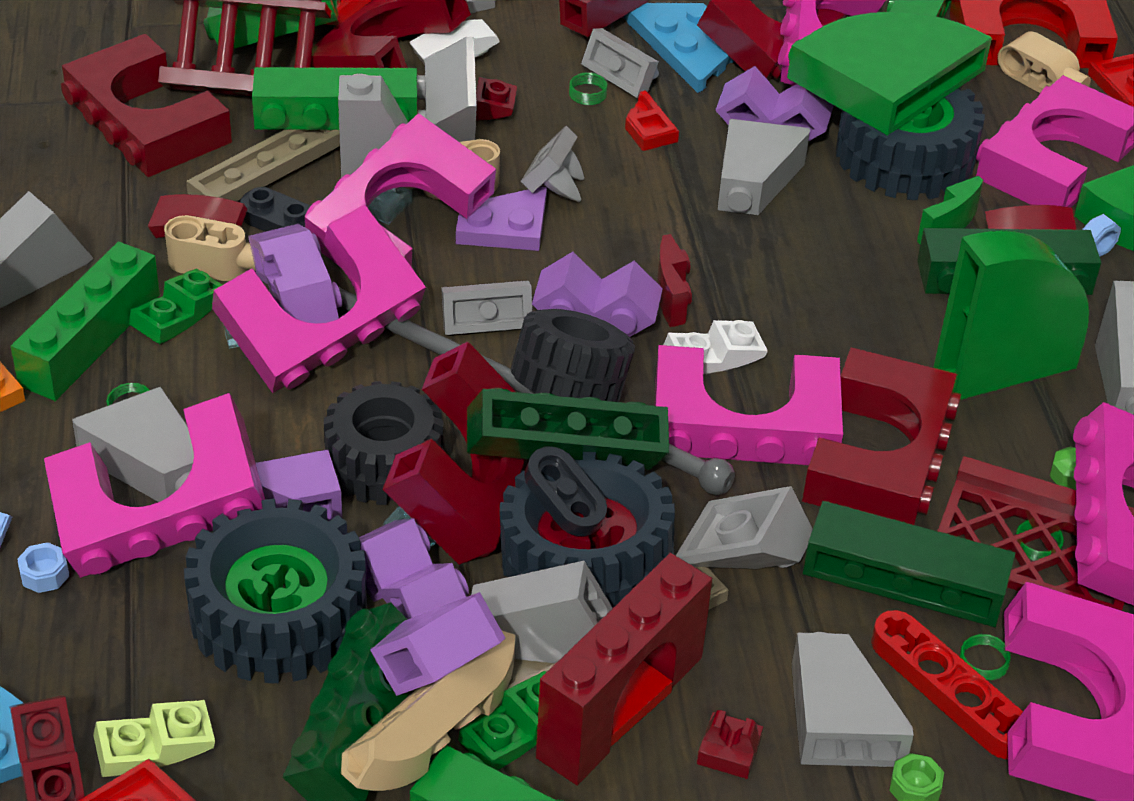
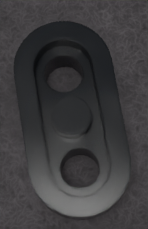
M266 187L254 188L245 193L240 200V203H244L248 209L243 221L264 232L295 224L305 227V215L310 208V205Z
M543 447L536 450L529 459L524 475L529 489L565 532L581 537L595 533L600 528L607 512V503L604 496L567 452L556 447ZM543 475L550 476L555 481H548L543 477ZM572 512L581 513L584 517H579Z

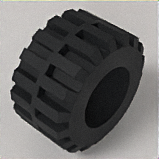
M564 309L536 310L527 313L524 317L511 365V374L514 375V378L534 393H551L556 396L571 398L593 397L603 401L619 402L635 345L633 340L623 331L597 317Z
M381 381L371 382L370 386L364 387L360 384L352 387V393L343 392L337 397V403L330 404L327 409V417H324L325 450L329 451L341 492L346 496L355 494L357 501L367 503L369 500H374L376 505H387V501H394L383 490V487L397 454L430 439H433L443 449V420L440 408L434 405V402L426 394L420 395L419 388L412 385L407 388L402 387L401 382L391 381V384H382Z

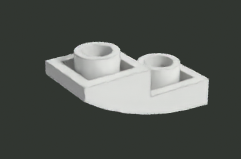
M481 19L463 21L451 33H425L409 43L415 54L425 65V59L464 37H474L475 57L483 55L489 48L500 41L496 34Z
M714 320L708 334L696 332L668 333L664 345L704 348L703 374L725 371L764 358L768 351L754 323L742 320Z

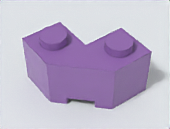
M754 66L725 83L715 111L728 125L730 119L810 128L808 139L810 141L826 132L834 105L798 84L779 94Z
M295 224L248 236L256 274L261 281L268 284L271 295L286 313L308 323H327L339 319L337 308L342 307L341 294L337 284L331 282L321 257L318 239L314 233L311 234L309 229Z
M571 252L541 270L532 305L537 310L564 309L588 314L614 325L631 337L655 323L663 288L635 261L601 279L574 252Z
M414 518L395 520L359 537L360 550H364L366 593L374 602L383 598L386 603L391 602L407 619L468 596L467 582L461 572L454 569L452 563H432L428 551H430L428 536L424 529L416 524Z

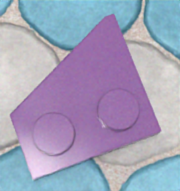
M538 187L533 193L528 189L488 198L467 219L459 214L456 227V244L539 251L547 187Z

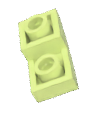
M205 700L152 704L149 718L96 722L93 735L102 777L122 775L147 759H150L159 768L206 752L214 748L215 744Z

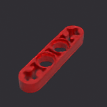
M898 610L880 614L876 619L871 639L875 652L989 753L998 758L1008 759V733L1006 732L1009 731L1023 711L914 617ZM924 660L935 661L941 664L945 671L940 674L927 673L921 669L919 662ZM961 692L972 693L979 697L982 705L977 707L965 706L957 700L955 695Z

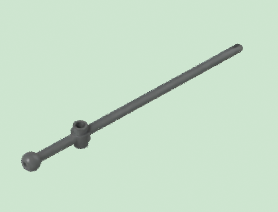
M338 287L342 299L341 308L350 311L357 302L356 295ZM395 319L384 326L385 329L439 355L460 346V344L409 320L399 322L398 319ZM483 356L515 391L536 394L514 378V375L511 374V368ZM669 444V453L661 459V461L698 478L701 488L708 494L721 495L726 493L731 488L735 478L732 465L725 459L713 458L705 461Z

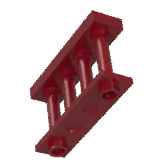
M173 0L176 4L183 5L177 62H173L172 67L160 66L158 82L166 89L202 93L209 91L212 94L252 97L254 69H251L250 75L236 74L235 68H232L238 10L261 12L255 67H271L277 14L300 16L294 68H310L316 17L331 19L332 11L326 2H321L322 0ZM199 6L222 8L216 65L211 67V71L196 70L197 65L193 64Z

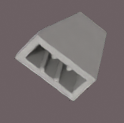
M354 74L340 75L338 107L341 178L346 174L351 175L362 165L370 151L375 148L380 149L389 141L394 130L400 124L408 123L382 76Z
M730 119L718 210L759 215L805 165L810 128Z
M29 191L0 218V308L87 265L93 259L57 215Z
M1113 281L1095 349L1108 404L1133 415L1134 281Z
M161 387L72 419L76 446L91 442L106 465L108 474L158 502L176 492L185 482L191 471L194 452L188 427Z
M585 561L473 585L471 594L480 592L500 629L515 635L514 659L558 662L613 609Z
M825 632L797 633L792 660V676L800 763L804 765L894 767L895 761L905 757L910 752L914 736L913 727L850 635Z

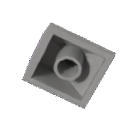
M792 486L712 500L707 503L676 556L694 567L748 569L772 566L789 567L800 562L807 549L813 528Z

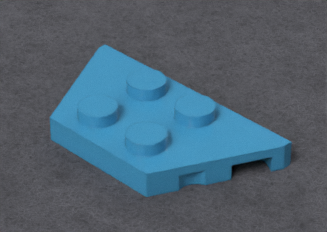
M645 3L624 15L622 18L697 93L706 88V81L712 74L719 76L726 69L727 64L734 62L730 56L697 26L707 7L704 3Z

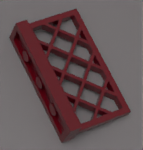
M963 456L938 532L956 537L964 535L968 540L981 543L974 530L993 523L1004 540L991 545L1016 552L1015 558L1020 564V567L1011 570L1007 588L1019 591L1025 582H1030L1117 610H1123L1125 602L1115 598L1114 603L1111 604L1095 599L1091 596L1086 586L1078 584V575L1068 561L1075 557L1077 545L1061 550L1051 536V533L1061 530L1074 534L1077 537V520L1074 516L1076 490ZM960 499L982 506L987 514L967 521L958 508ZM1128 506L1130 512L1134 516V508ZM1016 516L1028 520L1033 529L1014 536L1003 519ZM954 519L957 525L951 527V524ZM1040 538L1047 550L1052 553L1049 556L1031 562L1020 544L1021 542L1025 544ZM1057 564L1069 582L1058 586L1045 583L1038 571Z

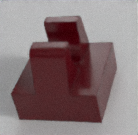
M717 710L713 712L698 751L697 764L748 779L761 741L763 726L756 724L750 718H746V721L727 716L726 711Z

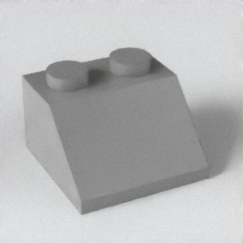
M464 37L425 59V75H417V100H425V110H418V113L458 142L475 140L477 105L474 37Z

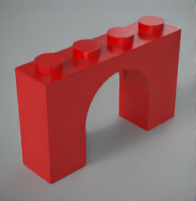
M952 0L949 12L951 21L969 26L992 37L986 65H999L998 53L1002 49L1005 37L1003 27L1012 24H1032L1055 32L1064 40L1067 49L1075 54L1080 68H1089L1090 63L1113 58L1118 40L1106 0Z

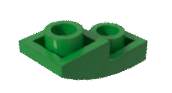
M976 176L949 186L945 190L942 203L923 209L917 242L921 244L924 228L964 229L977 212L984 180Z
M199 269L187 271L182 275L165 281L162 297L130 309L129 325L158 344L166 342L196 324L212 310L213 292L222 284Z
M546 671L505 690L501 706L497 707L489 716L483 714L460 728L458 741L470 754L477 756L485 765L499 770L536 746L540 678Z

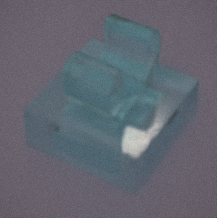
M405 187L387 190L378 195L371 202L368 209L376 220L389 225L412 203V190Z

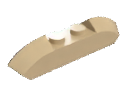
M502 631L505 639L500 644L436 682L416 689L342 753L341 774L356 788L373 791L400 788L421 778L428 772L431 755L451 741L447 734L452 728L458 730L464 727L481 713L489 716L500 704L504 691L509 686L513 672L515 635Z

